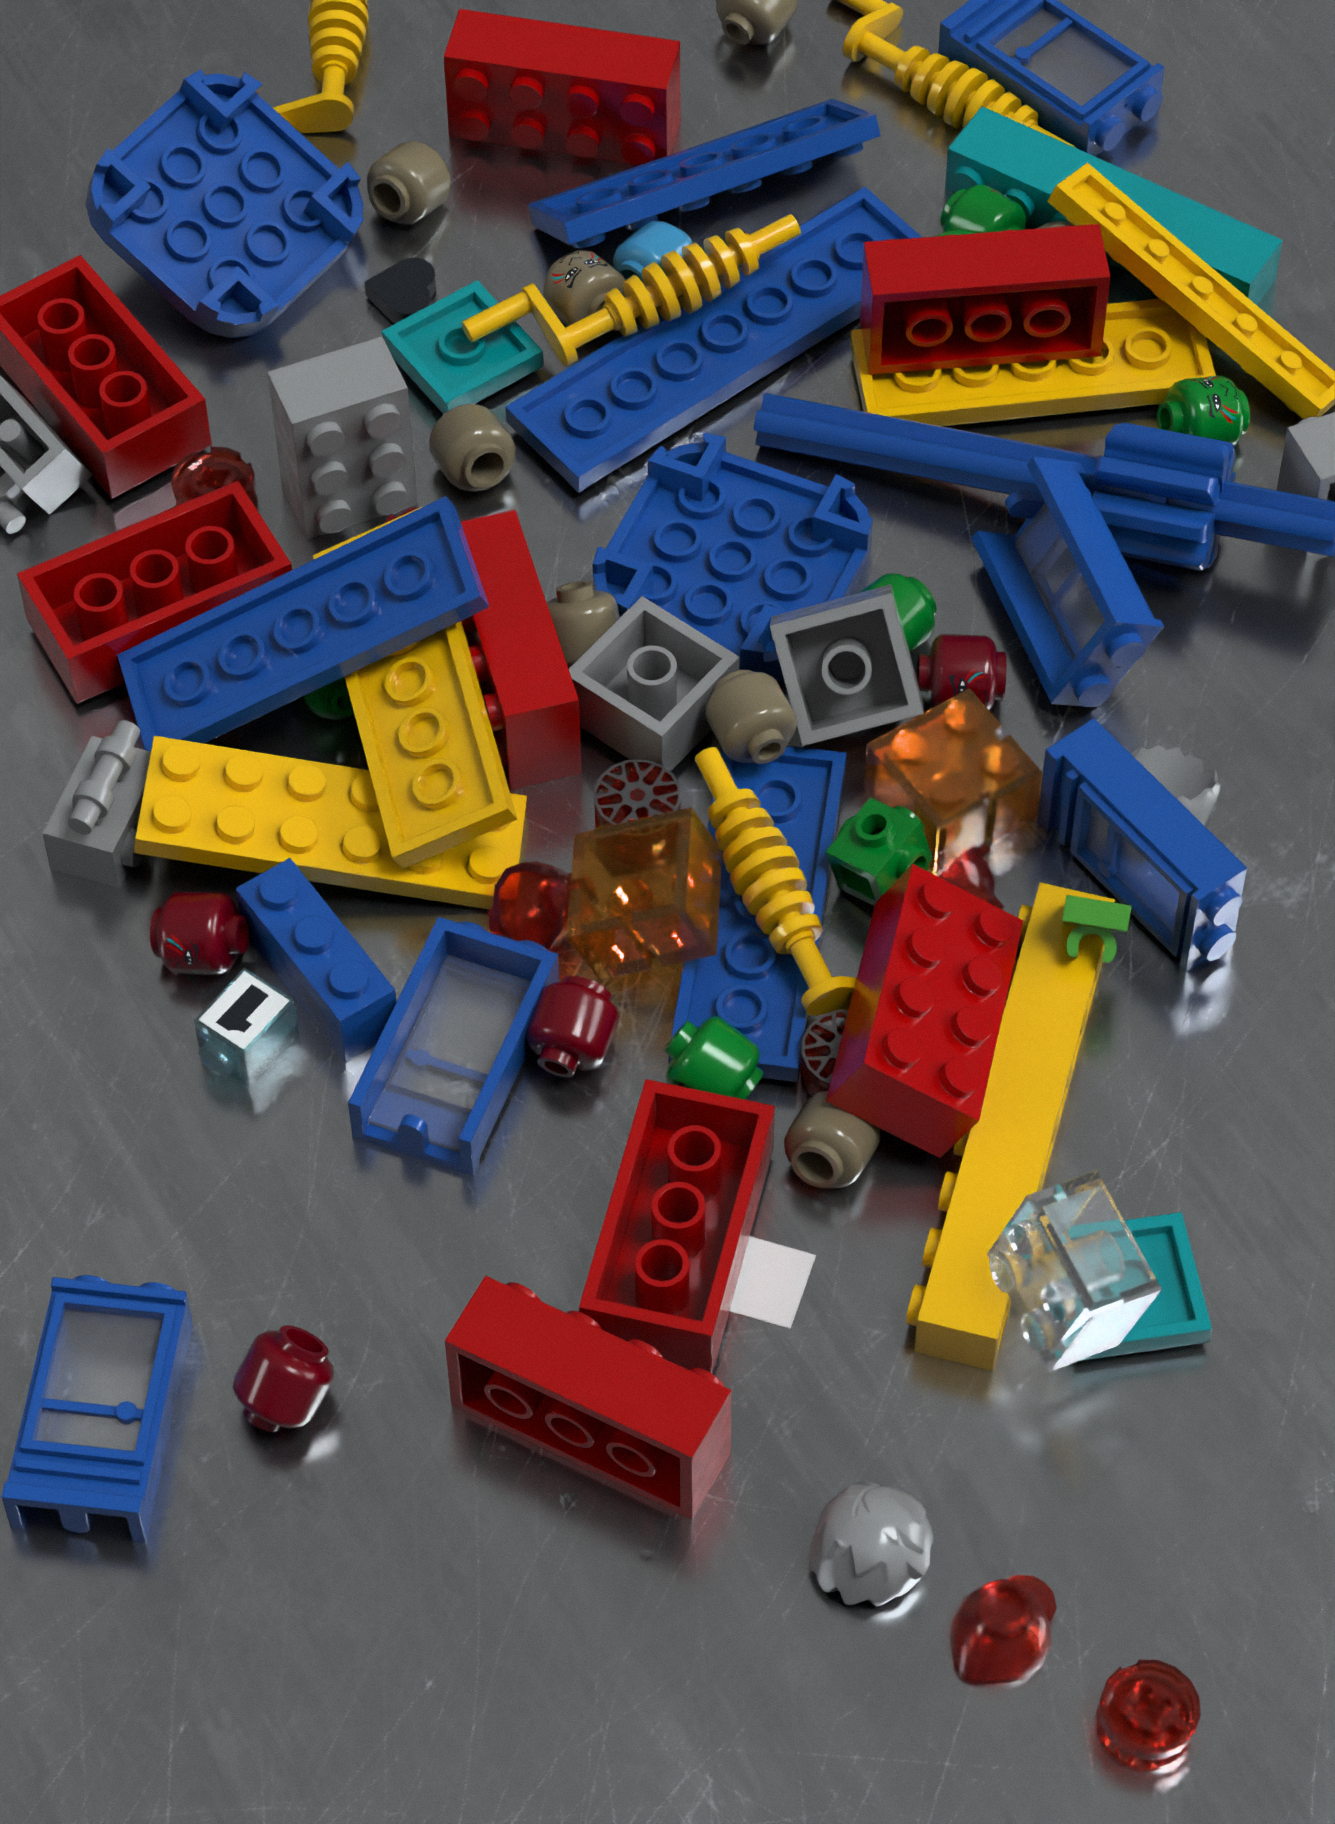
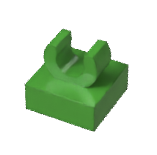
M1066 895L1062 922L1066 925L1077 926L1071 931L1067 939L1066 947L1069 957L1077 958L1079 943L1082 938L1087 935H1097L1103 940L1105 945L1102 962L1110 964L1117 951L1116 939L1112 932L1127 935L1132 905Z

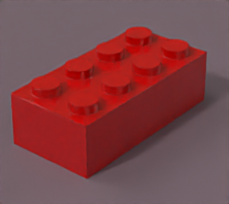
M459 9L443 56L449 137L621 162L637 166L672 154L681 122L680 41Z
M1100 224L864 242L860 324L869 375L1100 357L1102 354L1110 285V272Z
M81 255L0 296V366L65 444L93 474L92 476L111 499L212 445L206 399Z
M235 481L17 573L26 619L77 704L125 683L117 654L291 571L292 564L240 482Z
M516 510L461 521L490 606L461 621L509 790L582 774L579 699Z
M912 864L875 903L826 1102L941 1158L980 1120L1023 920Z
M645 1079L579 1304V1312L595 1320L602 1330L625 1341L637 1339L648 1343L664 1359L688 1370L690 1368H700L713 1374L774 1149L775 1106Z
M485 1275L445 1339L452 1406L692 1520L731 1454L732 1390L726 1388L715 1375L700 1368H690L687 1370L664 1359L654 1347L641 1340L630 1339L625 1341L602 1330L595 1320L581 1312L571 1310L565 1313L542 1302L532 1290L521 1284L509 1282L505 1285Z

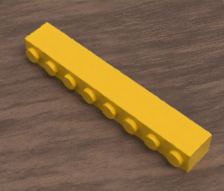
M1041 882L1039 883L1033 907L1022 904L1018 918L1023 920L1019 943H1022L1019 958H1015L1007 994L1008 998L1002 1016L980 1120L954 1145L953 1155L963 1158L958 1174L947 1171L942 1184L938 1210L947 1212L943 1230L930 1228L922 1260V1267L931 1269L927 1287L914 1285L906 1316V1324L917 1326L914 1352L989 1371H994L1103 963L1102 957L1105 945L1103 940L1097 935H1087L1082 938L1079 943L1077 958L1069 957L1066 947L1067 939L1071 931L1077 926L1066 925L1062 922L1066 895L1115 903V899Z

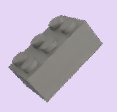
M382 336L267 372L282 490L306 540L327 533H336L348 526L383 515L395 514L402 509L418 504L408 387Z

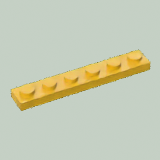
M1088 162L1055 186L1047 200L1049 204L1064 215L1074 226L1100 224L1105 251L1114 261L1124 266L1143 282L1159 299L1165 301L1196 327L1200 334L1209 338L1236 361L1245 372L1256 378L1282 400L1291 411L1297 413L1303 419L1321 417L1335 405V371Z

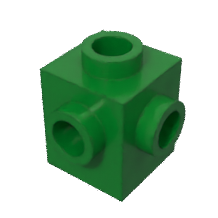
M870 797L855 816L848 818L844 822L837 838L825 851L839 889L875 906L880 897L912 864L927 871L933 857L924 833L925 827L920 818L903 806L897 805L892 808Z

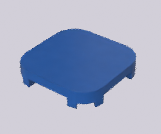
M202 69L186 77L179 91L114 150L111 151L107 148L98 161L89 182L85 206L90 224L103 242L188 320L210 334L228 338L251 336L270 325L345 253L364 220L362 217L364 204L358 187L361 178L349 162H346L339 169L259 96L263 83L246 72L243 73L242 78H237L220 73L204 75Z
M703 433L702 443L680 445L668 452L664 447L660 446L647 460L648 476L606 549L597 547L592 564L593 590L608 592L615 597L619 617L643 596L739 656V670L763 672L773 676L776 680H784L770 630L771 616L851 595L867 566L872 543L873 517L869 516L867 507L856 496L855 484L835 474L828 487L726 452V436Z

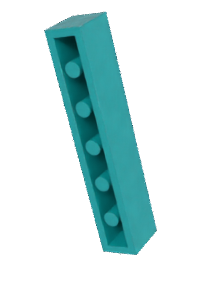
M981 107L948 148L946 189L956 193L958 190L968 189L978 184L990 186L1020 204L1026 215V225L1035 229L1050 222H1069L1047 200L1057 184L1088 162L1254 304L1258 305L1277 278L1282 239L985 107ZM1105 251L1109 264L1127 270L1124 266L1114 261Z

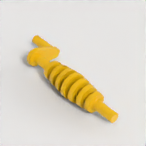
M311 0L308 11V32L312 72L315 78L322 83V92L272 107L298 132H336L344 130L351 125L354 106L352 101L344 95V85L350 83L357 73L368 29L367 0Z
M837 0L864 15L849 30L843 44V55L854 62L860 61L866 55L893 70L895 73V85L904 92L910 91L912 98L922 105L927 104L928 110L937 117L943 116L945 123L956 129L962 125L964 129L981 107H985L1075 147L1038 126V113L1028 105L1021 107V100L1011 92L1005 93L1004 87L993 79L988 80V76L984 72L976 68L969 69L968 65L956 60L949 62L948 57L938 53L930 55L928 49L917 45L911 47L908 51H903L885 41L884 39L897 28L902 19L903 8L894 3L888 4L883 0Z
M789 214L751 234L744 233L740 228L726 231L725 239L727 245L718 235L704 239V250L697 243L683 246V258L676 251L672 250L661 256V264L666 274L657 263H650L642 269L644 284L636 275L631 276L623 282L625 298L617 288H613L604 295L605 304L603 309L567 327L563 326L534 283L521 288V292L462 321L461 325L467 338L472 343L532 313L559 360L564 366H568L578 361L576 348L612 330L619 331L625 337L637 333L635 318L645 329L659 325L657 310L666 321H671L681 317L680 305L689 314L701 309V295L706 301L711 302L721 295L719 281L725 288H732L740 282L738 268L745 276L751 275L759 269L758 259L760 255L801 235V230L795 217Z
M711 747L701 751L696 755L695 761L715 799L708 809V817L712 827L716 829L715 837L719 849L724 851L722 858L727 872L731 874L730 882L735 892L742 896V902L749 913L756 915L755 921L762 932L770 935L769 942L778 954L793 955L809 987L801 998V1003L806 1013L810 1016H818L836 1010H849L857 977H832L815 944L816 940L821 936L823 929L819 917L813 914L815 906L811 894L806 891L807 882L803 871L799 869L800 863L794 850L787 846V840L777 827H773V819L764 808H760L761 802L751 789H737L718 749Z

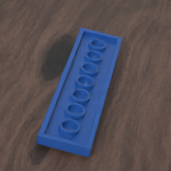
M864 186L799 226L801 235L760 255L758 259L759 269L751 275L745 276L738 268L740 282L732 288H725L719 281L721 295L711 302L706 301L701 295V309L689 314L680 305L681 317L671 321H666L658 313L659 325L645 329L641 324L637 325V333L626 337L621 335L505 406L506 422L577 492H581L860 317L864 242L922 238V236Z

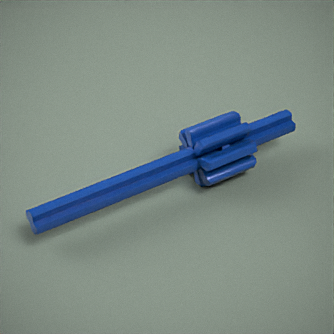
M769 393L763 395L761 410L756 411L753 430L757 431L755 442L757 446L1009 495L1018 491L1041 493L1027 466L1033 456L1080 462L1086 472L1082 479L1092 494L1091 497L1096 502L1123 556L1200 571L1211 567L1218 555L1220 536H1226L1335 558V501L1236 483V472H1232L1236 454L1231 442L1130 423H1120L1113 425L1105 438L1104 456H1094Z

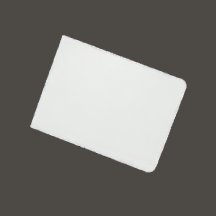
M750 1236L729 1312L791 1329L816 1255Z

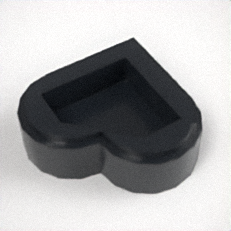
M421 258L401 260L364 282L366 296L394 323L431 305V297L436 291L435 269L431 263Z

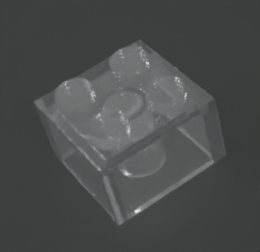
M1097 1170L1027 1195L987 1253L990 1259L991 1275L995 1284L1002 1292L1008 1293L1021 1318V1328L1027 1344L1033 1351L1040 1353L1049 1372L1118 1346L1162 1290Z

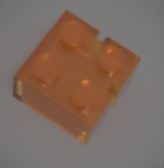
M970 688L867 744L865 789L873 799L892 808L897 805L903 806L920 818L924 824V833L933 857L929 865L935 873L942 871L982 848L987 805L983 800L989 798L985 834L992 842L1038 817L1043 772L1011 735L1001 739L1002 725Z
M692 807L574 834L571 881L577 889L570 891L566 938L598 980L652 969V958L656 957L663 966L717 955L722 850Z

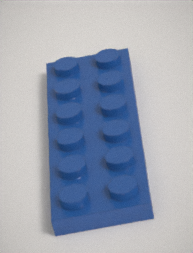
M830 99L527 204L534 227L569 245L572 244L574 248H585L606 239L605 232L623 226L627 230L640 229L651 221H658L657 214L677 208V211L684 212L704 207L710 203L709 196L728 190L729 193H742L753 190L762 184L760 178L777 172L780 175H794L807 171L813 166L812 160L830 154L831 157L835 158L853 155L863 150V142L880 137L881 134L876 114L835 99Z
M445 496L117 654L137 725L141 731L140 735L144 749L151 752L154 736L204 744L490 606L456 507Z
M787 746L784 753L774 761L757 764L739 763L731 760L721 748L720 755L737 789H751L761 802L760 808H764L774 821L773 827H777L787 840V846L794 850L800 863L799 869L803 871L807 882L806 891L811 894L815 906L813 914L819 917L822 926L831 867L825 851L835 841L847 753ZM709 820L671 1038L687 1020L698 1027L705 1019L719 1016L758 1046L760 1060L757 1067L764 1071L761 1078L798 1082L802 1056V1038L805 1034L808 1017L801 1003V998L809 987L793 955L778 954L769 942L770 935L762 932L755 921L756 915L749 913L742 902V896L735 892L730 882L731 874L727 872L722 858L724 851L719 849L715 837L716 829L712 827ZM820 937L815 942L817 948L819 945ZM668 1055V1065H669V1063L671 1062V1060L673 1059V1058H671L669 1055Z

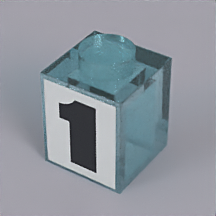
M245 968L194 1020L199 1046L198 1053L203 1063L218 1076L227 1078L231 1075L249 1088L299 1036L295 1001Z

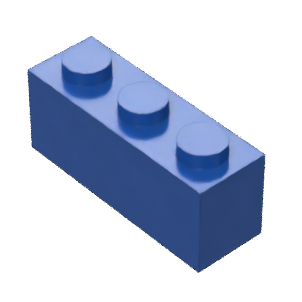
M291 858L237 887L236 894L239 913L246 916L249 921L251 943L344 1062L347 1063L376 1046L397 1002L395 989Z

